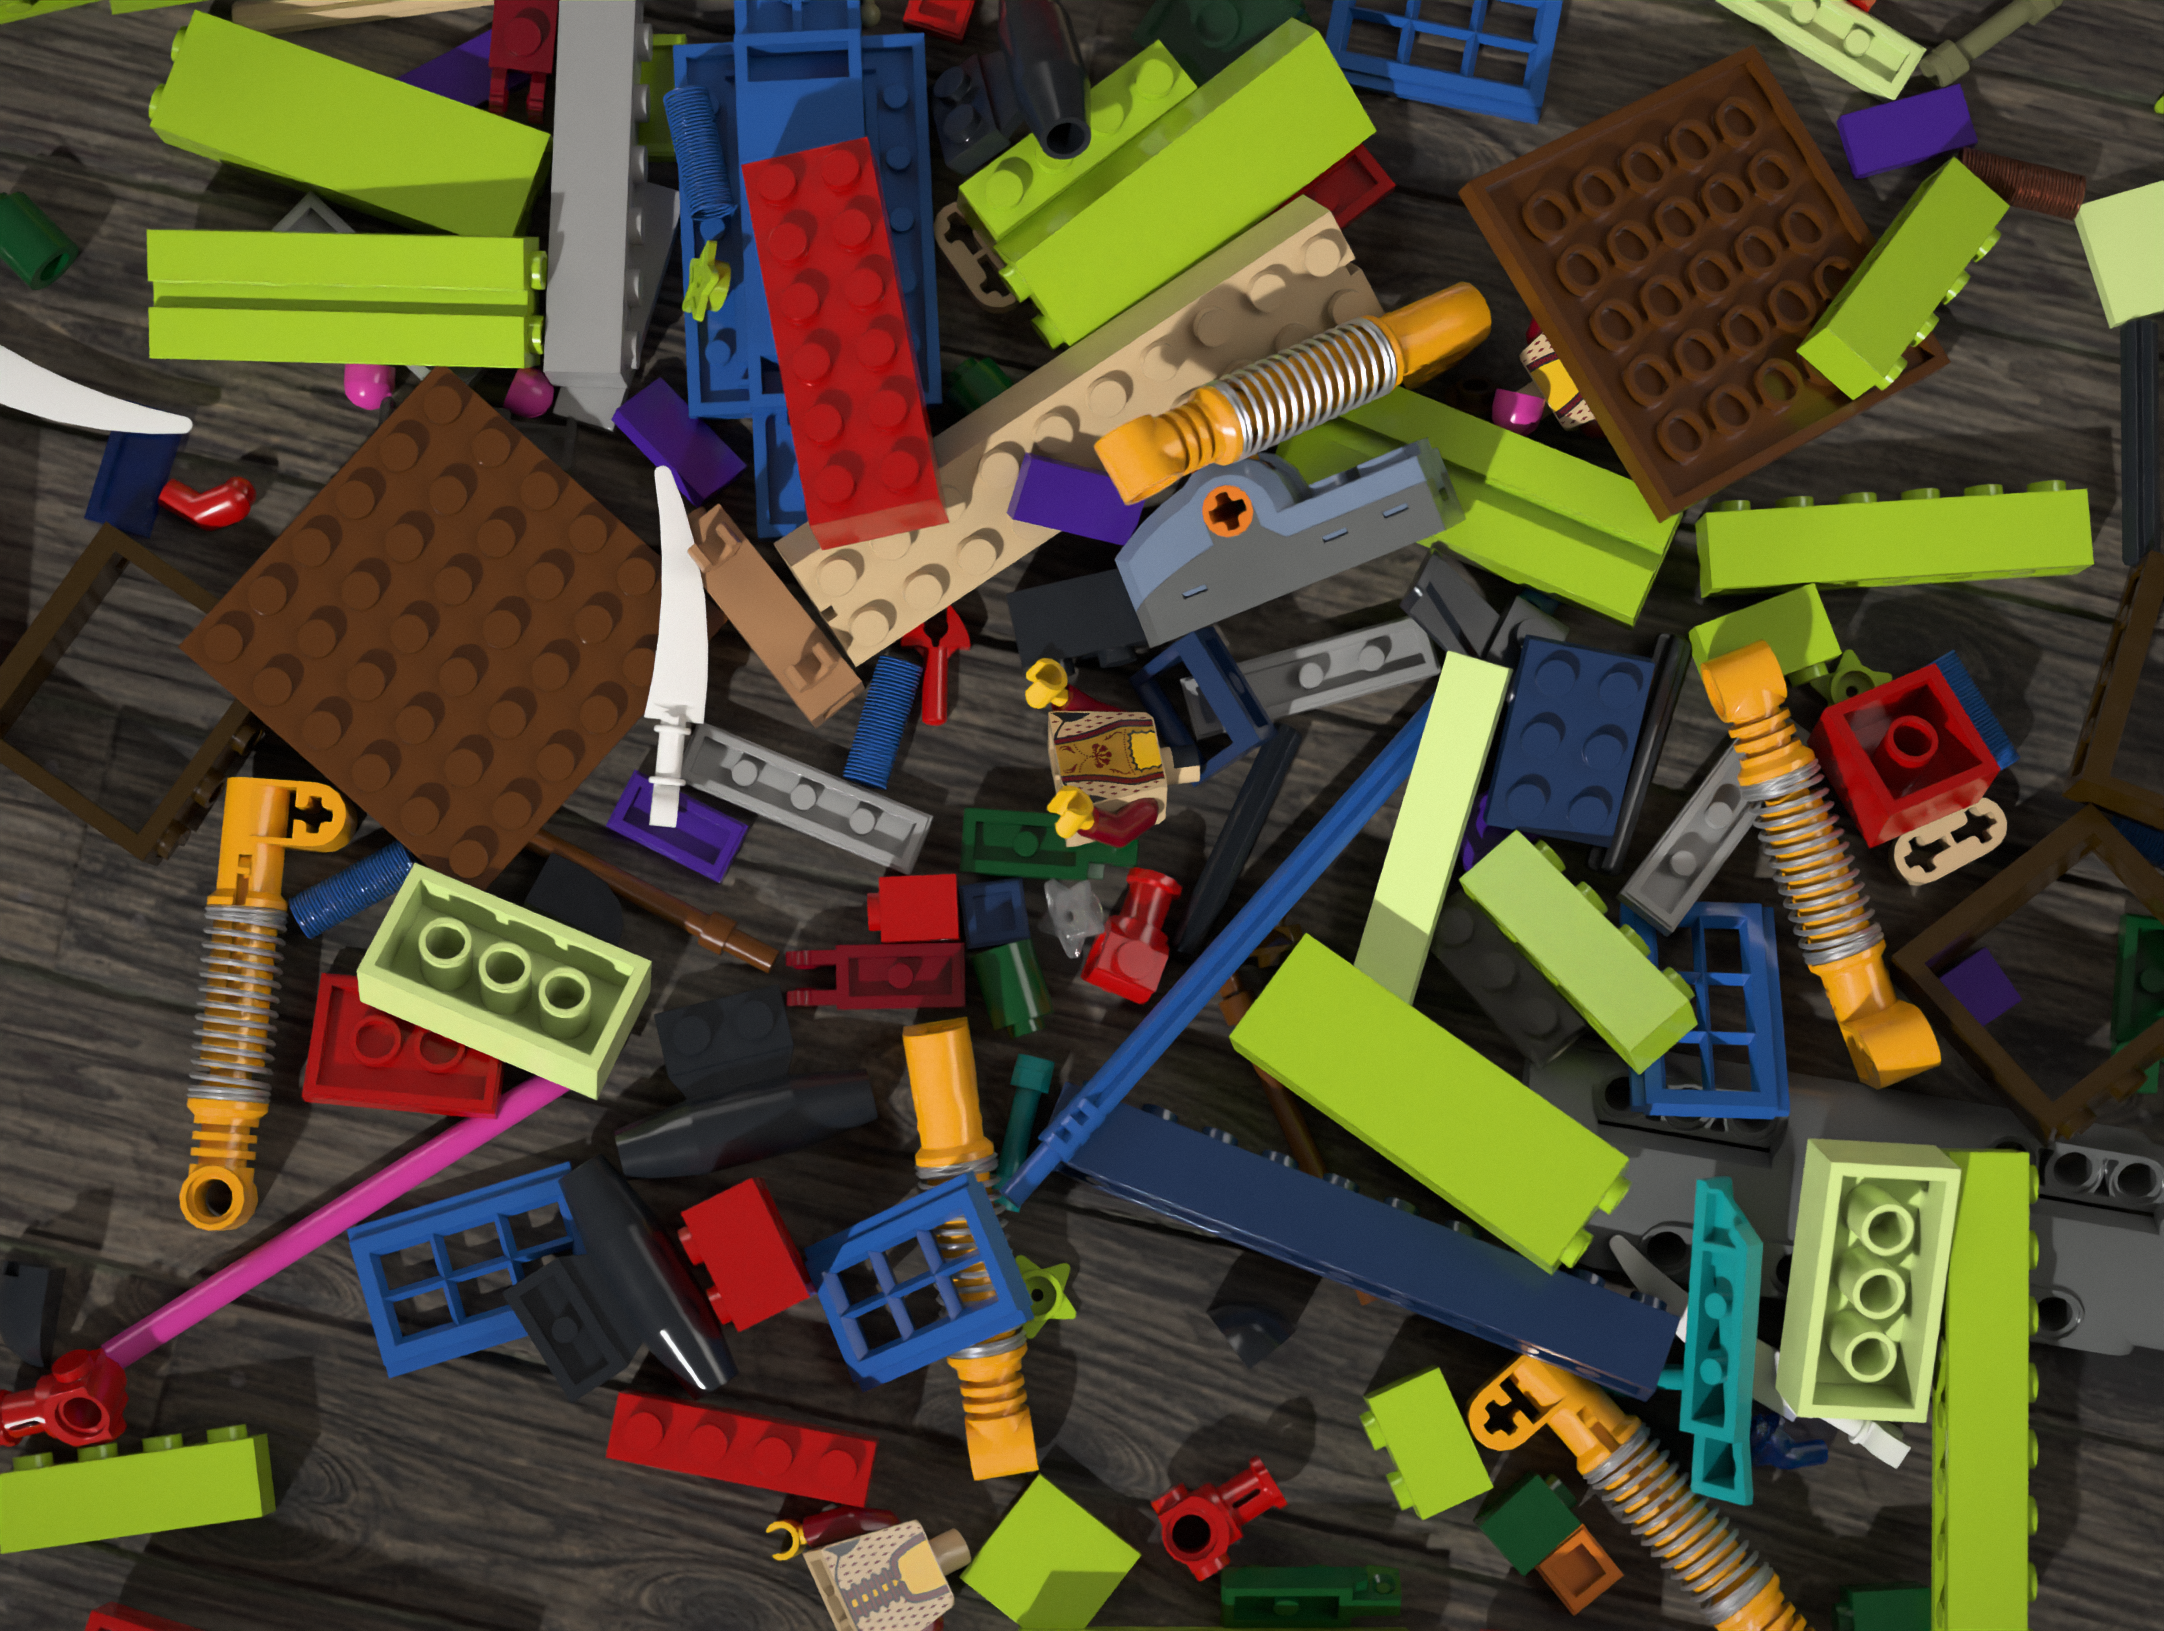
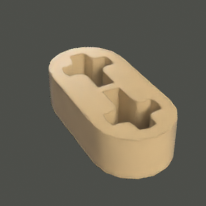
M957 202L945 206L938 213L934 222L935 244L944 260L974 302L983 310L991 313H1005L1014 309L1020 302L1011 292L1009 295L1002 297L997 291H992L989 294L982 291L987 285V277L980 264L987 260L997 274L1005 265L998 255H994L975 229L973 230V240L980 251L974 255L971 254L961 240L954 241L951 244L946 240L951 235L950 222L952 220L958 219L963 225H967V222L957 208Z
M1982 797L1974 805L1898 836L1893 840L1888 850L1890 869L1898 880L1908 885L1920 886L1933 882L1999 846L2007 830L2005 814L1997 803ZM1966 810H1969L1974 818L1984 815L1988 819L1990 826L1982 831L1983 838L1985 839L1983 844L1976 836L1968 837L1958 843L1952 837L1951 832L1968 822L1967 816L1964 813ZM1911 839L1914 840L1918 847L1928 845L1938 839L1944 849L1927 860L1929 872L1925 873L1920 865L1909 868L1906 864L1904 857L1912 851L1909 844Z

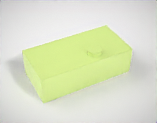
M414 863L357 969V979L361 1002L597 1100L650 993L652 961Z
M1808 1138L1775 1385L1776 1390L1798 1417L1926 1423L1961 1176V1168L1936 1145Z

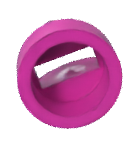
M345 364L344 388L347 397L354 405L367 410L382 408L392 398L395 389L396 368L378 364Z
M534 367L519 368L509 388L502 409L522 417L534 418L540 416L551 407L554 388L546 375L539 369Z
M1496 389L1492 406V420L1499 427L1524 437L1528 436L1537 429L1542 419L1546 399Z

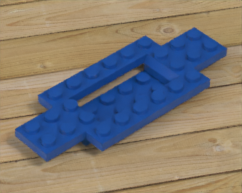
M734 0V42L673 45L675 88L687 85H703L709 89L708 93L710 94L714 119L718 128L719 142L723 150L726 172L730 181L731 195L735 203L734 211L724 217L707 221L692 220L689 217L678 167L684 298L689 286L690 261L692 258H700L708 240L717 241L715 259L728 262L731 268L728 293L719 311L705 310L702 322L694 320L692 312L687 313L684 311L690 419L702 420L752 418L759 542L780 540L806 523L808 515L746 194L742 164L865 137L866 126V137L869 139L879 168L926 408H943L924 33L862 36L861 0ZM864 105H865V125H864Z

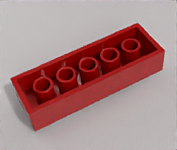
M868 137L742 164L743 178L809 526L822 551L949 523L879 168Z

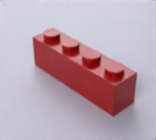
M626 1388L618 1393L606 1458L864 1508L868 1501L880 1437Z

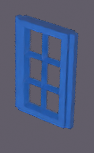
M1333 0L1325 43L1351 88L1535 125L1538 124L1563 0H1498L1538 8L1531 41L1483 32L1482 28L1488 0H1474L1469 29L1418 19L1422 0H1408L1405 16L1355 6L1356 0ZM1355 18L1402 28L1396 61L1346 51L1352 19ZM1415 31L1466 40L1460 73L1410 64ZM1479 43L1529 53L1523 86L1473 76Z
M1695 901L1676 927L1691 928L1694 972H1676L1688 985H1695L1698 1031H1689L1677 1043L1699 1044L1702 1090L1666 1089L1665 1059L1663 1054L1640 1075L1628 1065L1631 1112H1643V1115L1746 1119H1774L1775 1116L1788 1117L1791 1110L1773 907H1762V904ZM1621 902L1619 906L1620 927L1624 924L1629 925L1644 940L1651 951L1646 958L1659 970L1656 928ZM1704 929L1739 930L1742 973L1707 972ZM1708 985L1743 986L1747 1033L1711 1032ZM1712 1044L1748 1045L1752 1092L1716 1091Z
M571 1161L346 1229L383 1364L386 1366L389 1378L529 1336L510 1305L466 1317L456 1283L508 1268L512 1284L515 1285L525 1278L521 1263L570 1248L573 1255L587 1254L558 1184L559 1179L573 1171ZM558 1202L567 1236L517 1251L508 1217ZM495 1222L504 1256L453 1271L443 1237ZM430 1241L439 1275L389 1290L379 1256ZM443 1288L453 1322L402 1337L393 1303Z
M973 1170L804 1248L808 1259L804 1263L853 1382L858 1381L862 1393L1035 1319L1030 1308L1033 1305L1032 1299L983 1182L977 1181ZM964 1214L977 1249L946 1262L932 1229ZM917 1236L930 1270L898 1284L885 1250ZM869 1258L883 1291L853 1304L840 1271ZM983 1261L997 1295L965 1308L951 1275ZM936 1282L949 1316L917 1330L904 1296ZM888 1303L902 1337L871 1349L858 1316Z

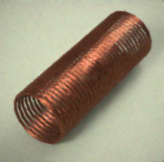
M1965 146L1962 147L1957 156V159L1999 197H2003V200L2012 207L2034 210V212L2038 211V213L2042 212V214L2046 213V215L2049 214L2050 216L2053 215L2054 217L2057 216L2058 218L2061 217L2070 221L2076 218L2080 210L2086 190L2087 180L2085 175L2047 166L2044 167L2043 165L2040 166L2039 164L2036 165L2035 163L2032 164L2031 162L1997 154L1994 155L1993 153L1990 154L1989 152L1986 153L1985 151L1982 152L1981 150Z

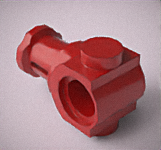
M1134 867L1130 868L1126 878L1130 888L1120 915L1109 916L1108 920L1099 930L1092 943L1080 977L1083 978V981L1095 985L1106 992L1114 993L1139 1005H1144L1151 995L1156 992L1169 956V946L1166 944L1168 937L1161 931L1171 901L1179 899L1183 887L1165 874L1150 869Z
M103 1348L91 1351L77 1349L64 1354L53 1364V1373L41 1376L35 1388L15 1393L0 1389V1446H15L22 1441L24 1436L45 1431L54 1439L58 1438L76 1447L90 1443L103 1445L118 1438L127 1427V1423L122 1415L129 1400L125 1391L127 1383L126 1374L118 1362L106 1356Z
M1258 1454L1249 1459V1468L1219 1487L1214 1486L1208 1481L1192 1491L1187 1490L1184 1483L1180 1482L1150 1502L1161 1522V1536L1167 1552L1175 1560L1187 1564L1198 1581L1213 1575L1231 1561L1226 1550L1228 1546L1243 1537L1241 1526L1273 1506L1282 1509L1288 1505ZM1258 1489L1256 1492L1252 1493L1251 1495H1249V1496L1246 1497L1245 1499H1243V1500H1241L1240 1502H1238L1237 1504L1233 1505V1503L1236 1502L1237 1500L1241 1499L1242 1497H1244V1496L1247 1495L1248 1493L1252 1492L1253 1490ZM1188 1514L1202 1517L1209 1525L1206 1540L1195 1548L1179 1546L1172 1538V1529L1175 1522Z

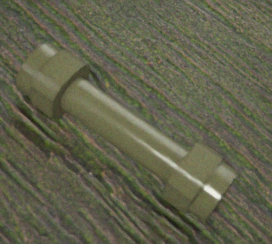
M2013 0V2L1957 42L1953 43L1947 39L1922 58L1919 64L1924 77L1935 89L1951 86L1970 70V62L2026 22L2036 25L2061 6L2063 0Z

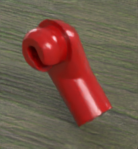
M231 477L225 484L216 486L203 493L173 478L167 482L161 491L158 505L204 531H216L243 520L250 513V506L255 503L257 494L253 484L243 477Z

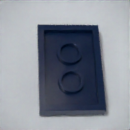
M1526 634L1484 809L1483 820L1485 824L1611 848L1656 663L1648 657Z

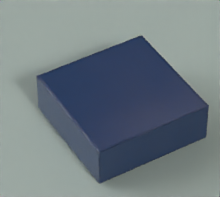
M1022 877L958 886L968 950L1002 946L1030 939Z

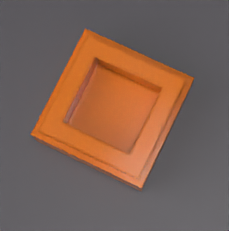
M1583 1523L1534 1567L1573 1616L1624 1576Z

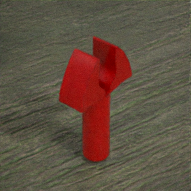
M951 605L947 607L948 631L939 640L938 647H933L931 638L924 632L926 621L902 636L901 639L902 650L916 649L923 658L922 721L930 726H940L947 722L948 659L956 650H971L967 630Z

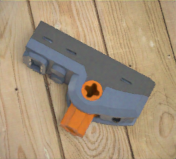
M1428 437L1311 485H1308L1299 470L1278 455L1260 451L1236 463L1222 466L1213 462L1191 472V476L1185 486L1161 504L1139 526L1115 558V562L1149 646L1152 648L1443 532L1466 520L1438 447L1432 449ZM1241 499L1245 502L1247 511L1242 513L1238 510L1236 503Z

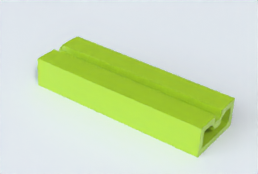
M196 9L193 12L189 25H183L178 30L171 49V59L174 62L166 84L160 83L156 87L149 104V118L152 119L150 127L164 143L306 193L312 191L317 197L422 234L527 237L533 222L531 215L538 196L542 197L552 171L553 138L551 134Z
M1291 17L995 244L993 249L1005 265V267L998 271V275L1007 289L1020 303L1029 297L1033 303L1031 306L1037 313V316L1031 319L1030 323L1042 341L1052 351L1059 346L1064 350H1068L1247 232L1374 134L1376 129L1320 32Z
M176 228L147 229L148 281H153L154 306L148 307L149 356L153 359L528 368L540 365V354H544L546 316L540 315V290H545L547 287L548 256L545 251H539V237Z
M1398 385L1385 396L1360 405L1356 409L1349 410L1345 414L1312 429L1303 431L1301 434L1292 436L1290 439L1280 441L1275 455L1280 456L1296 467L1306 483L1311 485L1428 437L1432 449L1438 447L1466 520L1416 543L1430 549L1436 548L1440 553L1630 631H1633L1683 517L1682 511L1659 524L1633 480Z
M1305 933L1229 1036L1235 1051L1551 1276H1553L1561 1263L1572 1268L1578 1262L1594 1238L1591 1233L1585 1230V1227L1600 1209L1609 1215L1612 1214L1632 1185V1182L1624 1177L1629 1170L1630 1158L1307 933Z

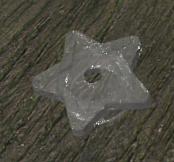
M1051 879L1044 885L1048 910L1038 923V928L1041 932L1058 936L1069 958H1079L1085 938L1103 934L1105 931L1102 905L1098 897L1091 891L1089 881L1084 880L1068 889L1055 879ZM1070 911L1073 914V921L1070 916Z

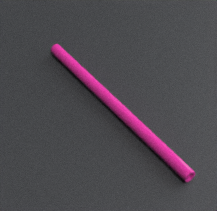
M538 1075L531 1076L501 1095L497 1119L470 1117L462 1119L101 1345V1348H103L106 1356L118 1362L123 1369L571 1089Z

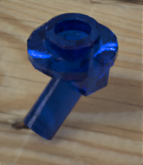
M1771 1413L1765 1418L1761 1415L1751 1418L1749 1438L1751 1467L1772 1465L1778 1469L1790 1470L1827 1463L1829 1454L1826 1443L1822 1439L1796 1442L1786 1433L1785 1419L1779 1413Z

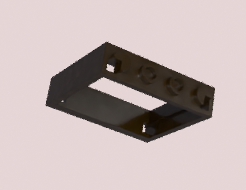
M105 521L0 666V763L142 862L158 867L164 858L167 861L170 859L179 845L185 846L191 835V829L187 827L189 822L201 806L209 808L215 803L227 786L228 777L224 773L238 754L242 756L249 754L265 732L266 725L262 723V720L237 698L225 712L140 832L131 828L4 739V736L130 562L206 614L220 601V599Z
M2150 550L2128 572L2061 796L2084 805H2088L2091 802L2100 811L2164 834V795L2110 776L2162 601L2164 602V554Z
M2091 802L1893 954L1891 958L1890 979L1921 1010L1927 1020L2045 1149L2062 1136L2068 1141L2077 1133L2082 1135L2098 1118L2093 1111L2111 1097L2118 1103H2121L2143 1086L2148 1079L2144 1071L2162 1057L2164 1058V1016L2060 1098L2052 1102L1938 979L1935 973L2092 852L2164 926L2163 876Z

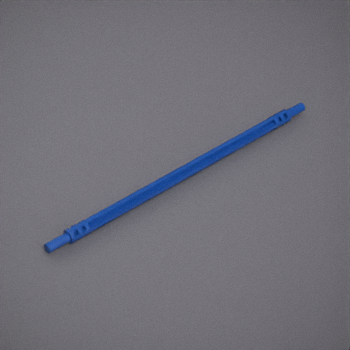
M1525 588L1519 594V597L1550 616L1562 604V602L1528 588ZM1435 692L1082 1090L1076 1093L1066 1108L1060 1111L1050 1126L1045 1128L1038 1136L1042 1143L999 1190L1013 1205L1019 1208L1061 1160L1065 1163L1070 1161L1079 1147L1086 1143L1094 1130L1101 1126L1109 1113L1409 776L1413 769Z

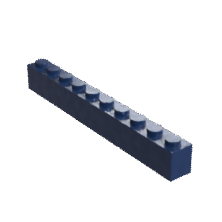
M1084 1080L1081 1087L1065 1081L1047 1128L1089 1080ZM1119 1102L1101 1126L1094 1130L1086 1143L1079 1147L1070 1161L1065 1163L1061 1160L1052 1170L1054 1173L1644 1402H1647L1656 1390L1681 1317L1666 1312L1668 1305L1654 1296L1633 1291L1629 1297L1604 1288L1606 1281L1600 1276L1579 1268H1569L1567 1273L1556 1270L1553 1276H1551L1508 1244L1504 1250L1481 1241L1483 1234L1467 1224L1447 1220L1445 1225L1442 1226L1421 1218V1210L1407 1201L1395 1197H1385L1383 1203L1359 1194L1360 1186L1347 1178L1331 1173H1325L1322 1179L1299 1171V1163L1287 1155L1272 1150H1263L1261 1156L1237 1147L1239 1140L1231 1134L1207 1126L1203 1127L1201 1133L1177 1124L1179 1119L1177 1115L1153 1104L1144 1103L1140 1110Z

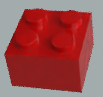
M1936 663L1825 708L1806 742L1809 748L1813 750L1818 763L1869 848L1978 803L2001 770Z
M752 1177L681 1212L687 1226L679 1229L678 1235L693 1265L705 1262L715 1283L714 1286L706 1289V1292L717 1317L723 1325L733 1321L737 1331L740 1332L817 1294L806 1265L763 1177Z

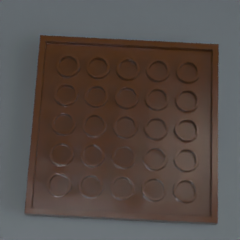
M1754 44L1469 181L1458 192L1659 524L1928 378L1951 363L1931 331L1917 346L1912 347L1910 344L1901 355L1908 363L1900 375L1886 389L1881 391L1874 385L1858 398L1852 400L1796 351L1877 242Z
M435 366L182 641L178 648L430 869L485 892L645 714L659 635L662 558L448 367ZM705 597L709 643L729 621V618Z

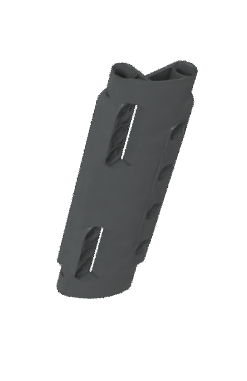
M1536 1039L1530 1040L1524 1063L1522 1084L1630 1158L1629 1170L1624 1176L1632 1182L1630 1189L1612 1214L1609 1215L1600 1209L1585 1227V1230L1591 1233L1594 1238L1578 1260L1583 1265L1626 1273L1609 1245L1610 1239L1613 1236L1621 1235L1672 1281L1689 1284L1696 1181L1702 1178L1728 1176L1732 1179L1735 1202L1763 1243L1760 1296L1787 1300L1791 1264H1784L1779 1261L1784 1256L1793 1253L1808 1138L1936 1145L1938 1148L1994 1149L2003 1142H2016L2018 1144L2014 1149L2029 1152V1164H2034L2037 1168L2039 1178L2038 1194L2154 1213V1217L2041 1198H2037L2035 1204H2029V1230L2035 1231L2039 1248L2037 1267L2035 1270H2029V1296H2033L2037 1304L2048 1297L2060 1298L2053 1305L2047 1307L2037 1306L2038 1328L2035 1336H2029V1341L2118 1356L2131 1353L2134 1346L2164 1351V1145L2152 1143L2144 1133L2133 1129L2093 1123L2082 1135L2077 1133L2068 1141L2062 1136L2045 1149L2008 1108L1889 1088L1877 1090L1865 1084L1788 1071L1791 1110L1788 1117L1775 1116L1774 1119L1643 1115V1112H1631L1629 1089L1615 1090L1608 1086L1616 1078L1629 1077L1628 1063L1611 1046L1602 1051L1593 1052L1589 1048ZM1669 1051L1665 1052L1666 1089L1695 1088L1702 1090L1700 1057ZM1713 1059L1716 1091L1752 1092L1750 1065ZM1598 1120L1769 1148V1153L1598 1124ZM2070 1152L2081 1153L2080 1157L2072 1163L2056 1164V1161L2064 1154ZM2133 1163L2144 1164L2143 1168L2137 1173L2131 1175L2120 1174L2128 1165ZM1661 1232L1678 1234L1674 1240L1666 1243L1651 1240L1652 1237Z

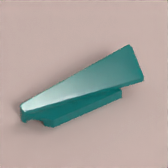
M1717 1176L1697 1179L1679 1430L1694 1434L1691 1491L1746 1506L1753 1504L1749 1438L1763 1243L1734 1200L1731 1177Z

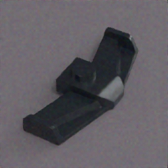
M1433 548L1426 553L1399 606L1446 653L1454 651L1513 669L1503 705L1507 707L1510 703L1526 634L1565 641L1571 628L1518 595L1507 602L1500 616L1442 559L1443 555L1436 548Z

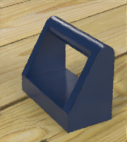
M1214 626L1190 632L1128 679L1146 711L1153 717L1154 723L1168 747L1196 745L1200 765V781L1191 782L1193 788L1209 780L1279 735V732ZM1182 661H1184L1233 741L1230 746L1208 762L1156 679Z

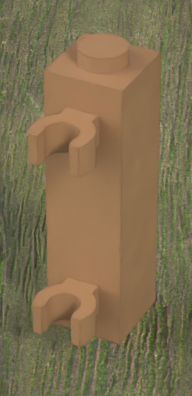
M717 504L710 511H707L702 506L687 515L695 543L688 549L687 553L700 568L704 590L729 618L731 624L815 729L865 690L862 681L720 504Z

